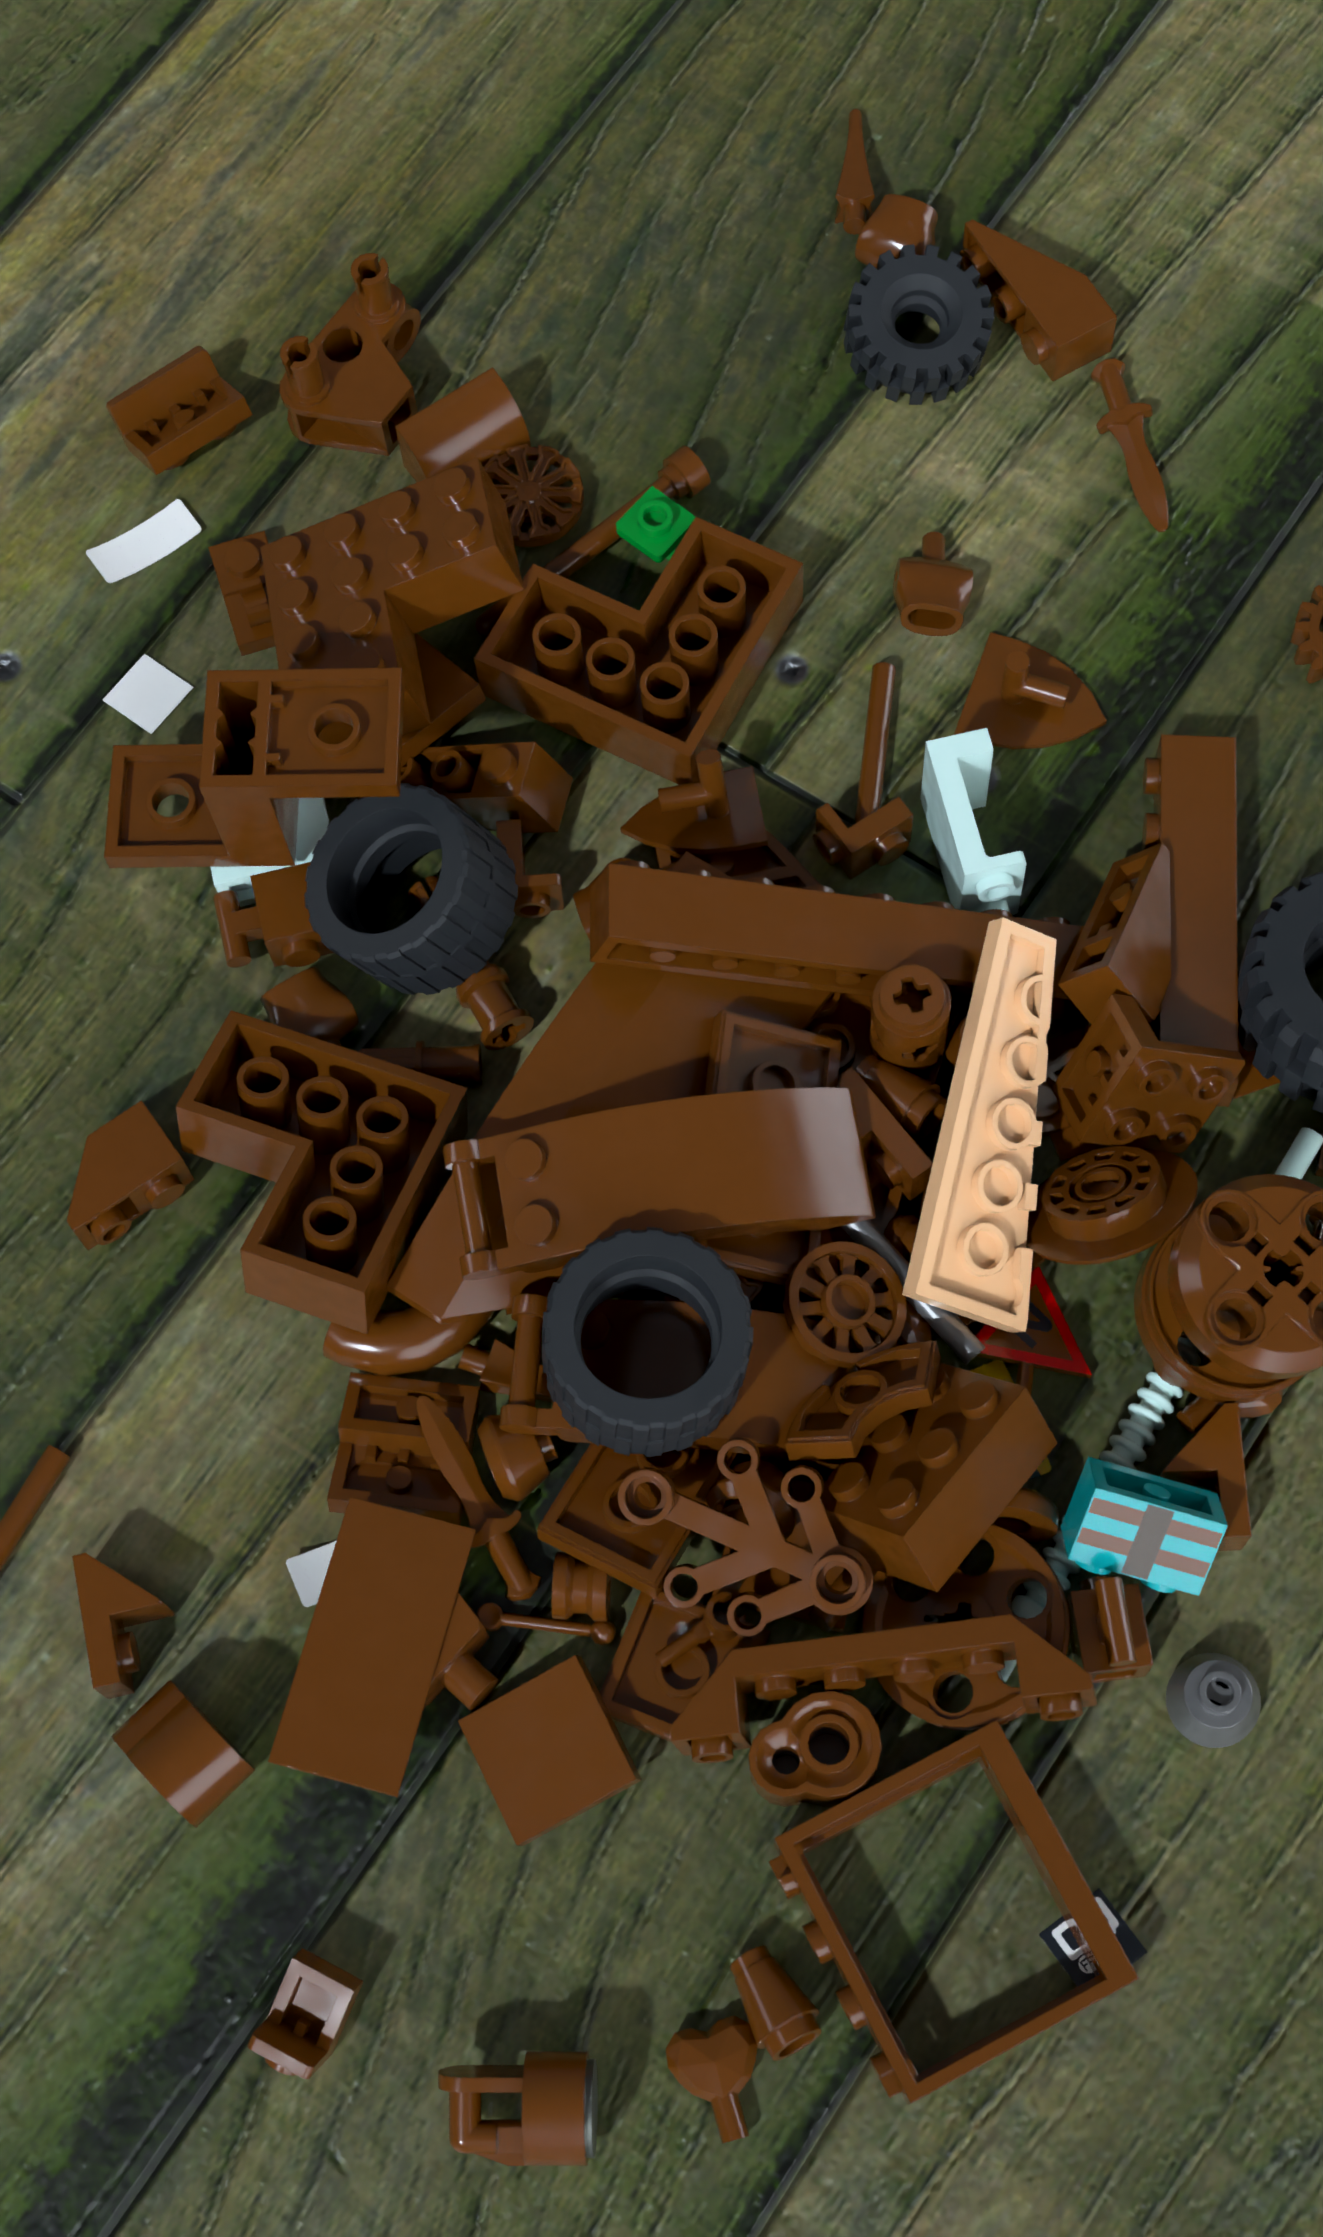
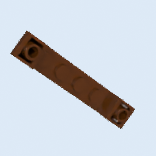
M1008 1614L733 1649L670 1726L671 1742L683 1756L692 1755L693 1762H724L734 1757L733 1750L751 1748L747 1693L755 1692L756 1698L762 1700H779L795 1696L797 1694V1687L824 1684V1689L828 1691H851L864 1687L866 1685L865 1678L893 1675V1680L899 1683H915L934 1678L935 1670L961 1666L963 1672L967 1674H988L1004 1669V1661L1017 1660L1021 1698L1027 1714L1040 1713V1718L1045 1721L1070 1720L1083 1715L1082 1707L1097 1706V1699L1091 1674L1014 1616Z

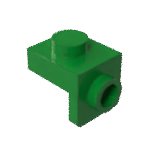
M651 486L616 522V532L621 538L650 559L660 563L665 558L667 560L671 559L696 516L654 486Z

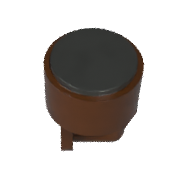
M527 2051L524 2065H457L445 2067L438 2071V2088L449 2092V2141L457 2152L477 2154L507 2166H587L589 2158H595L598 2121L596 2059L589 2058L588 2051ZM481 2093H522V2119H481Z

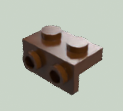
M196 346L111 399L106 405L128 450L156 476L164 470L179 467L186 462L191 453L212 440L228 436L236 429L237 424L253 415L244 396L219 376L209 353L202 346Z

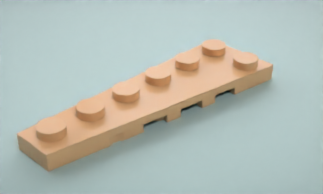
M1002 917L990 921L988 924L902 1295L1010 1333L1026 1332L1028 1323L1033 1249L1026 1248L1029 1211H1036L1038 1185L1031 1184L1034 1147L1041 1146L1043 1122L1036 1120L1038 1086L1046 1082L1048 1060L1046 1037L1051 1020L1057 939Z

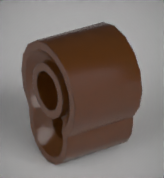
M169 1680L111 1736L149 1783L195 1828L255 1771L254 1767L172 1680Z
M834 1691L812 1693L796 1702L782 1720L773 1722L761 1729L754 1738L748 1755L751 1782L760 1796L775 1805L786 1807L808 1802L823 1807L836 1806L866 1790L874 1780L882 1749L879 1726L869 1709L852 1696Z

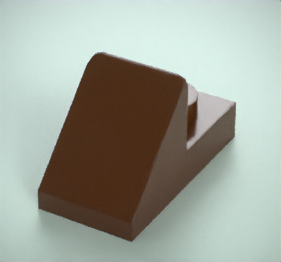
M851 1067L841 1075L840 1088L852 1090L864 1156L868 1153L872 1155L869 1157V1163L877 1177L886 1187L893 1189L898 1186L908 1200L911 1201L927 1189L933 1163L854 1068Z
M1225 1403L1165 1467L1160 1477L1190 1486L1208 1485L1209 1491L1217 1493L1228 1524L1218 1551L1242 1550L1252 1534L1239 1403Z
M87 1553L74 1555L72 1558L93 1689L107 1699L133 1694L135 1692L131 1673L139 1672L141 1669L140 1654L134 1633L132 1631L125 1633L124 1628L175 1615V1612L163 1601Z

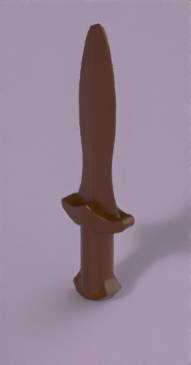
M1115 358L1105 359L1099 362L1091 373V379L1101 385L1109 412L1096 425L1098 433L1104 434L1110 431L1117 439L1125 457L1128 477L1134 495L1142 512L1155 530L1165 532L1169 524L1165 488L1157 465L1148 450L1143 432V419L1153 415L1152 407L1146 403L1131 402L1123 379L1125 363Z
M425 1395L419 1396L416 1400V1408L429 1450L443 1476L462 1502L470 1528L476 1529L471 1548L486 1546L505 1581V1598L512 1601L530 1599L540 1587L542 1577L529 1570L509 1533L520 1520L521 1512L515 1510L511 1515H508L495 1503L481 1481L475 1462L463 1438L452 1422L429 1397Z

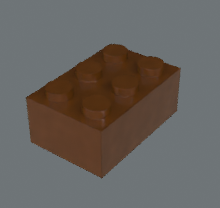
M940 1363L933 1406L906 1410L882 1422L865 1438L857 1457L845 1458L829 1475L824 1483L821 1499L839 1544L850 1546L860 1551L867 1558L872 1569L938 1592L1056 1446L1057 1441L1025 1386Z

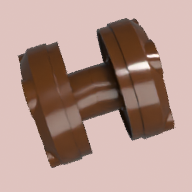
M1276 1174L1254 1175L1232 1181L1208 1196L1175 1231L1151 1247L1142 1263L1136 1280L1134 1312L1141 1340L1152 1359L1154 1370L1162 1380L1172 1386L1182 1387L1192 1394L1211 1401L1249 1403L1268 1398L1291 1386L1305 1374L1323 1367V1241L1314 1238L1307 1230L1305 1223L1306 1215L1315 1216L1323 1222L1322 1188L1295 1177ZM1179 1337L1190 1339L1201 1351L1202 1361L1199 1367L1188 1364L1179 1355L1177 1348Z

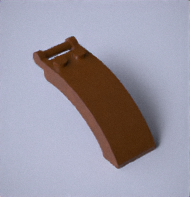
M849 1088L765 1089L656 1101L574 1116L478 1140L455 1141L443 1147L445 1167L453 1170L465 1248V1255L459 1258L462 1278L464 1280L486 1279L517 1271L537 1273L564 1267L572 1257L576 1258L582 1253L586 1245L598 1238L602 1240L614 1235L616 1231L631 1228V1231L646 1230L647 1227L663 1228V1231L676 1234L681 1232L694 1237V1241L770 1232L804 1230L816 1232L876 1218L853 1093ZM491 1163L496 1165L508 1242L507 1248L492 1250L479 1166Z
M536 1294L515 1295L513 1297L511 1318L517 1321L509 1403L501 1407L499 1428L515 1434L557 1435L560 1439L568 1442L592 1443L575 1426L572 1428L562 1417V1411L556 1402H553L552 1409L535 1407L542 1346L543 1312L547 1311V1297ZM607 1299L587 1316L581 1333V1351L590 1372L612 1390L636 1398H662L689 1388L700 1379L711 1356L709 1329L700 1315L685 1302ZM752 1310L750 1323L751 1327H754L753 1344L737 1401L730 1413L724 1415L719 1421L718 1427L707 1437L703 1436L694 1441L692 1446L688 1448L719 1451L729 1440L742 1437L751 1440L758 1447L760 1456L835 1470L845 1458L789 1460L784 1442L795 1416L810 1396L823 1384L829 1388L832 1387L844 1376L857 1371V1366L843 1368L824 1363V1360L817 1356H812L802 1349L795 1338L796 1335L791 1326L788 1327L785 1314ZM803 1318L810 1330L819 1322V1320ZM833 1327L821 1339L822 1343L831 1348ZM868 1332L874 1343H881L879 1334ZM849 1334L848 1350L850 1353H858V1349ZM896 1342V1343L893 1345V1347L900 1346V1345L897 1344V1342ZM738 1446L732 1447L728 1451L749 1454L746 1449Z

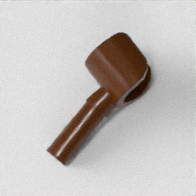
M720 1592L715 1594L709 1600L700 1622L655 1653L664 1668L700 1643L703 1644L711 1638L717 1641H728L738 1635L729 1625L719 1623L713 1615L715 1610L722 1608L731 1600L732 1593ZM746 1614L738 1618L742 1624L745 1621Z

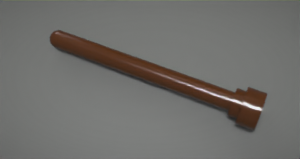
M681 446L663 460L664 467L658 471L659 479L542 568L565 578L570 577L621 538L616 532V522L651 486H654L670 499L680 500L684 496L688 498L694 497L711 483L710 475L703 462L689 447ZM513 594L500 599L477 617L475 627L480 635L488 637Z

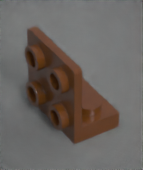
M1111 994L1051 1089L1079 1142L1182 1153L1194 1140L1246 1062L1238 1051L1158 1041L1134 997Z

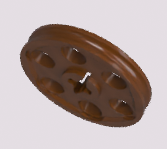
M993 1524L981 1538L991 1543L994 1550V1561L986 1573L979 1576H969L962 1572L959 1565L938 1592L929 1590L928 1594L921 1600L910 1602L903 1600L899 1595L897 1577L878 1571L874 1577L873 1589L865 1603L863 1613V1633L938 1623L929 1622L931 1618L951 1622L952 1618H963L966 1608H971L972 1616L975 1618L1011 1614L1065 1656H1067L1070 1643L1071 1626L1066 1595L1052 1567L1025 1540ZM1023 1582H1039L1044 1586L1047 1593L1045 1608L1033 1618L1018 1617L1012 1610V1593ZM962 1666L935 1670L934 1678L915 1683L896 1682L893 1680V1675L877 1677L881 1686L900 1706L926 1722L942 1728L959 1731H977L995 1720L1001 1726L1027 1713L1021 1698L1020 1687L1008 1686L1002 1678L1001 1670L988 1674H967L963 1672ZM952 1675H964L973 1686L971 1703L966 1709L958 1713L946 1712L941 1708L938 1701L940 1684Z

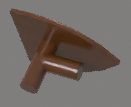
M990 632L954 735L987 728L992 746L1008 749L1046 748L1076 740L1105 725L1107 720L1092 692L1069 667L1044 650L1020 640Z
M714 749L703 750L696 756L700 778L698 782L658 789L659 796L641 807L620 828L622 834L641 843L674 852L685 853L687 851L689 853L712 854L768 845L753 766L723 771L721 754Z

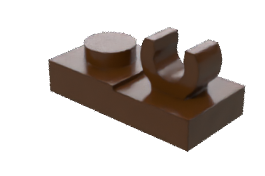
M265 531L208 547L242 656L275 647L260 548L268 544Z

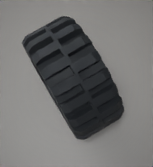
M1317 872L1302 878L1298 890L1294 886L1283 889L1272 899L1270 908L1261 911L1253 925L1238 972V1037L1243 1049L1247 1052L1256 1050L1252 1064L1264 1078L1269 1079L1274 1075L1281 1081L1278 1088L1280 1092L1294 1101L1301 1095L1314 1102L1313 1110L1323 1113V1000L1315 993L1306 976L1309 972L1323 966V872Z

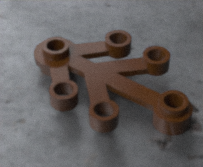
M742 1437L733 1438L720 1448L717 1455L718 1468L726 1478L731 1480L748 1523L675 1492V1486L671 1478L657 1468L645 1467L638 1469L628 1475L621 1483L618 1491V1504L623 1515L631 1522L648 1526L656 1524L665 1518L737 1550L700 1566L685 1563L674 1567L666 1576L663 1584L664 1594L667 1600L674 1606L690 1608L696 1605L706 1593L773 1567L800 1578V1580L764 1596L751 1591L737 1595L728 1607L727 1621L731 1629L741 1636L750 1637L757 1635L765 1628L768 1622L812 1605L832 1615L853 1613L866 1603L872 1592L874 1584L872 1567L860 1551L853 1547L839 1544L821 1499L824 1490L822 1476L811 1466L799 1465L790 1469L782 1479L781 1494L788 1505L797 1508L812 1552L785 1540L757 1470L761 1460L759 1449L749 1439ZM732 1447H743L749 1452L751 1465L748 1470L738 1472L729 1467L726 1456ZM796 1475H807L814 1482L815 1492L811 1498L802 1500L796 1498L791 1493L790 1480ZM651 1482L660 1489L661 1500L657 1506L647 1507L639 1501L637 1490L641 1483ZM836 1566L847 1569L852 1576V1585L844 1591L832 1589L826 1580V1574L829 1569ZM679 1574L691 1575L697 1582L698 1590L696 1595L690 1598L679 1596L673 1587L674 1578ZM743 1602H751L757 1605L761 1612L760 1622L753 1626L742 1624L736 1615L737 1606Z

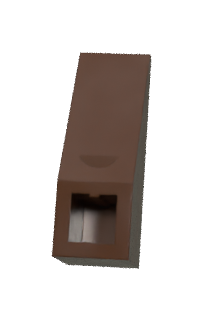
M973 219L965 223L963 249L960 251L962 268L965 272L973 265L980 273L978 282L981 286H988L991 293L990 302L992 307H994L996 316L1004 324L1009 322L1021 338L1022 348L1031 363L1034 365L1040 364L1050 379L1055 381L1111 352L1117 316L1085 274Z
M535 741L427 747L414 758L410 757L407 764L401 768V783H409L417 787L423 785L432 788L438 794L448 798L486 829L496 831L497 820L521 819L522 833L558 832L573 778Z

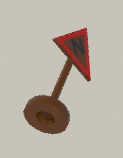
M1040 1267L1031 1271L1026 1332L1010 1333L985 1324L976 1335L978 1340L985 1346L977 1356L1018 1364L1016 1384L1025 1386L1030 1395L1032 1394L1034 1368L1089 1379L1092 1376ZM1022 1487L993 1525L1016 1534L1027 1543H1036L1049 1540L1057 1534L1059 1511L1053 1501L1047 1496L1035 1490Z

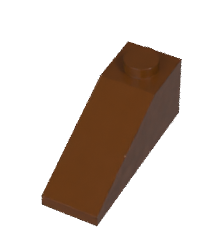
M1163 843L1112 864L1058 983L1060 988L1091 1025L1111 994L1133 996L1149 1024L1160 1012L1161 1001L1171 980L1170 851Z

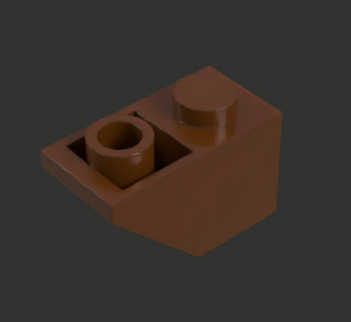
M142 1100L87 1136L66 1220L87 1250H90L97 1244L106 1245L116 1241L129 1230L133 1220L151 1208L160 1209L173 1203L182 1195L185 1186L195 1180L184 1160Z

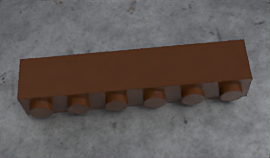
M1161 734L1155 758H1145L1143 770V794L1154 795V813H1145L1143 850L1163 843L1170 851L1171 980L1161 1001L1160 1012L1152 1021L1153 1032L1158 1041L1238 1051L1236 737ZM1238 1076L1217 1106L1229 1107L1238 1086Z

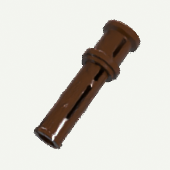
M437 875L425 878L432 890L430 895H432L439 879ZM420 881L414 884L408 892V899L415 906L417 912L429 900V896ZM489 961L477 974H472L465 979L464 983L456 986V998L463 1008L471 1009L482 1028L480 1040L487 1050L495 1051L509 1047L523 1039L533 1028L534 1019L527 1009L519 1008L508 989L510 978L506 971L496 964H490Z

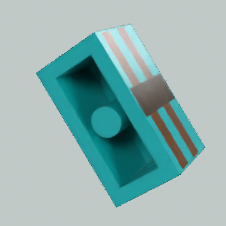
M1089 1456L1061 1524L1067 1557L1075 1561L1081 1568L1100 1575H1106L1112 1571L1137 1578L1147 1587L1163 1593H1173L1179 1590L1199 1596L1228 1527L1217 1493Z

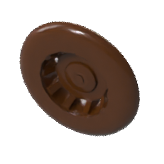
M1113 1146L1095 1149L1076 1156L1057 1168L1048 1179L1038 1186L1036 1211H1029L1026 1244L1030 1249H1033V1252L1043 1258L1072 1265L1107 1263L1140 1253L1169 1236L1189 1215L1197 1198L1198 1182L1196 1174L1192 1167L1182 1158L1156 1149Z

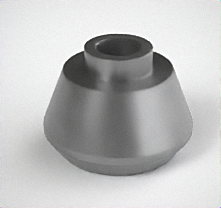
M1203 1653L1185 1660L1172 1674L1166 1689V1707L1173 1725L1185 1738L1200 1746L1223 1748L1238 1743L1252 1731L1260 1714L1261 1698L1254 1677L1240 1662L1223 1654Z

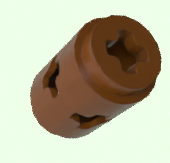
M916 964L902 965L893 968L878 981L872 996L870 1046L873 1054L879 1059L911 1073H917L928 1069L941 1057L946 1046L951 1010V994L947 984L939 974L927 967ZM906 983L910 988H905L904 992H902V984ZM917 1049V1055L913 1056L912 1053H914Z

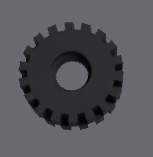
M914 244L902 246L898 259H895L891 250H888L879 255L877 268L869 263L862 270L859 283L855 281L851 291L843 330L846 331L843 342L845 353L853 352L850 366L856 375L866 369L865 385L874 392L880 383L888 387L885 398L897 402L899 392L910 394L909 405H922L925 393H931L934 403L945 400L950 386L955 393H958L966 387L969 375L974 378L980 368L992 332L994 307H988L991 299L988 286L984 285L976 288L980 273L973 265L965 272L959 269L962 257L952 251L947 261L938 258V246L927 245L925 255H916ZM921 312L929 315L938 323L940 332L933 342L916 344L905 340L896 332L895 321L903 313Z

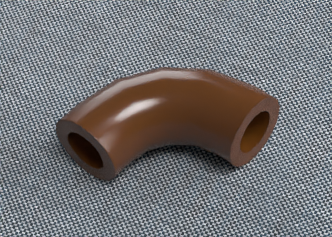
M412 1306L389 1311L380 1309L368 1334L331 1322L324 1340L323 1355L343 1366L381 1376L426 1371L463 1351L466 1344H469L490 1320L494 1311L470 1314L467 1321L441 1325Z

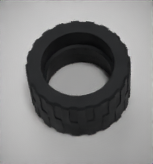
M401 783L400 797L357 798L348 804L338 817L335 816L326 827L328 829L321 840H318L312 852L314 855L311 864L307 867L305 878L307 889L304 897L305 908L308 909L310 914L309 922L314 932L320 935L321 942L331 951L391 989L394 987L402 993L411 995L416 993L430 995L464 983L465 979L474 973L477 974L486 966L488 959L494 952L499 950L504 942L503 938L508 927L512 925L515 912H513L514 905L518 899V885L515 883L516 870L513 860L508 857L506 853L507 848L496 836L444 795H440L432 788L423 785L417 787L409 783ZM442 849L440 876L435 890L427 903L408 922L393 930L383 932V907L388 892L396 878L415 859L428 852Z
M655 1227L632 1231L629 1228L616 1231L614 1235L602 1240L598 1238L586 1245L582 1253L576 1258L572 1257L562 1268L560 1278L557 1282H553L547 1296V1311L543 1312V1373L547 1375V1389L553 1402H556L560 1407L562 1417L572 1428L575 1426L585 1434L587 1440L597 1446L601 1444L614 1449L615 1453L628 1456L630 1453L645 1454L646 1457L662 1456L664 1452L672 1450L681 1451L692 1446L693 1442L699 1438L707 1437L718 1427L719 1421L724 1415L730 1413L737 1401L739 1389L742 1387L753 1344L754 1327H751L750 1317L752 1310L748 1296L744 1295L740 1287L741 1281L732 1268L729 1269L721 1260V1256L709 1246L706 1248L694 1241V1237L681 1232L676 1234L663 1231V1228ZM641 1289L661 1291L687 1303L703 1319L711 1337V1356L700 1379L679 1393L654 1399L627 1396L604 1385L587 1368L583 1359L580 1342L587 1316L599 1304L614 1295Z

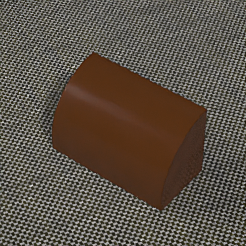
M493 367L395 426L404 467L416 482L477 457L484 467L490 458L505 453V449L524 444H528V447H531L529 433L522 414L510 391Z

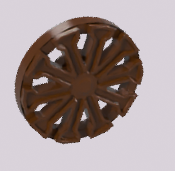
M528 444L509 447L505 449V453L490 458L484 469L491 480L496 479L504 484L494 485L506 504L507 513L511 514L509 522L514 546H543L560 539L575 526L584 507V488L580 472L569 457L565 458L559 451L550 446L538 445V447H528ZM526 461H537L532 472H529ZM515 464L518 476L506 467ZM551 465H554L558 468L552 471L551 473L547 474L549 467ZM567 481L573 484L571 487H558ZM556 503H570L572 507L563 509ZM548 516L551 519H553L556 522V524L552 527H549L548 525L543 523V519H545ZM523 522L531 523L532 527L529 533H522L520 531Z
M845 1241L823 1244L799 1260L785 1281V1300L782 1306L788 1327L791 1326L796 1335L795 1338L802 1349L812 1356H817L824 1360L826 1364L843 1368L856 1366L857 1361L892 1348L903 1331L906 1321L907 1304L906 1297L902 1295L903 1286L894 1269L883 1257L863 1245ZM829 1256H835L839 1261L838 1277L828 1260ZM857 1259L865 1263V1273L861 1277L854 1275L855 1261ZM808 1267L814 1269L820 1282L807 1276L806 1270ZM875 1281H883L887 1289L884 1293L874 1294L870 1286ZM799 1291L817 1301L801 1303L799 1301ZM886 1308L889 1312H892L891 1320H887L874 1313L875 1309ZM822 1316V1319L811 1330L803 1319ZM833 1327L831 1348L822 1343L821 1339ZM866 1328L879 1334L881 1343H874ZM849 1334L858 1349V1353H850L848 1350Z

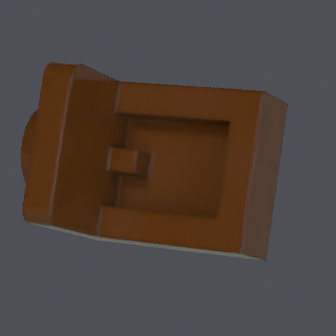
M897 797L847 828L828 803H825L816 809V833L813 834V840L824 860L831 866L838 863L851 880L877 863L880 866L892 863L907 850L911 842L913 814L901 798Z
M521 819L497 820V838L507 848L506 853L513 860L516 870L515 883L518 885V899L515 901L513 912L523 918H539L548 915L551 911L563 910L564 901L560 874L526 875Z
M302 1948L292 1958L267 2019L252 2033L247 2045L248 2048L263 2056L266 2063L274 2070L282 2074L297 2075L303 2079H310L333 2054L364 1981Z

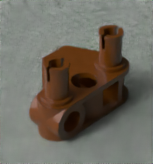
M366 253L353 261L351 276L356 290L309 345L308 337L295 336L285 341L280 349V358L286 373L280 381L279 392L284 406L289 409L287 421L291 432L300 441L313 445L389 456L399 444L395 426L418 413L413 386L398 363L416 339L421 324V315L416 308L406 303L402 291L390 283L388 264L383 257L378 262V254Z

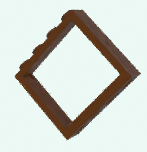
M997 1720L774 1838L775 1848L779 1856L769 1861L771 1869L788 1900L797 1895L801 1896L812 1918V1921L802 1925V1928L820 1964L823 1965L833 1959L846 1986L838 1989L835 1993L852 2027L856 2031L867 2025L880 2052L869 2059L887 2095L891 2098L901 2092L908 2106L1139 1979ZM979 1762L1096 1977L918 2074L804 1854Z

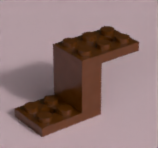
M402 667L207 670L202 744L113 745L104 858L109 868L295 866L299 798L400 797L405 678ZM332 722H345L353 727L351 735L345 741L338 744H327L318 738L321 730ZM178 794L189 798L186 809L179 815L165 817L157 813L159 804L168 796Z

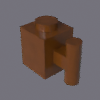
M311 862L250 876L256 901L255 907L241 910L238 893L232 890L222 891L214 895L213 900L227 966L238 968L248 965L251 962L248 942L264 939L274 967L281 965L290 967L307 966L316 962L320 956L334 953L321 942L320 935L314 932L309 922V911L305 908L304 894L307 889L305 878L307 867L310 866Z
M1099 1576L1080 1581L1078 1583L1079 1590L1070 1591L1067 1598L1071 1626L1070 1642L1074 1662L1091 1674L1093 1683L1145 1677L1153 1666V1659L1139 1583L1123 1585L1122 1578L1118 1576Z

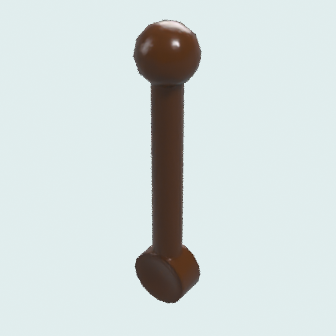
M495 1603L483 1604L477 1612V1618L483 1624L486 1631L489 1632L496 1631L502 1626H511L591 1637L592 1641L599 1645L611 1643L616 1635L615 1625L610 1620L608 1622L595 1621L591 1624L503 1612L501 1607Z

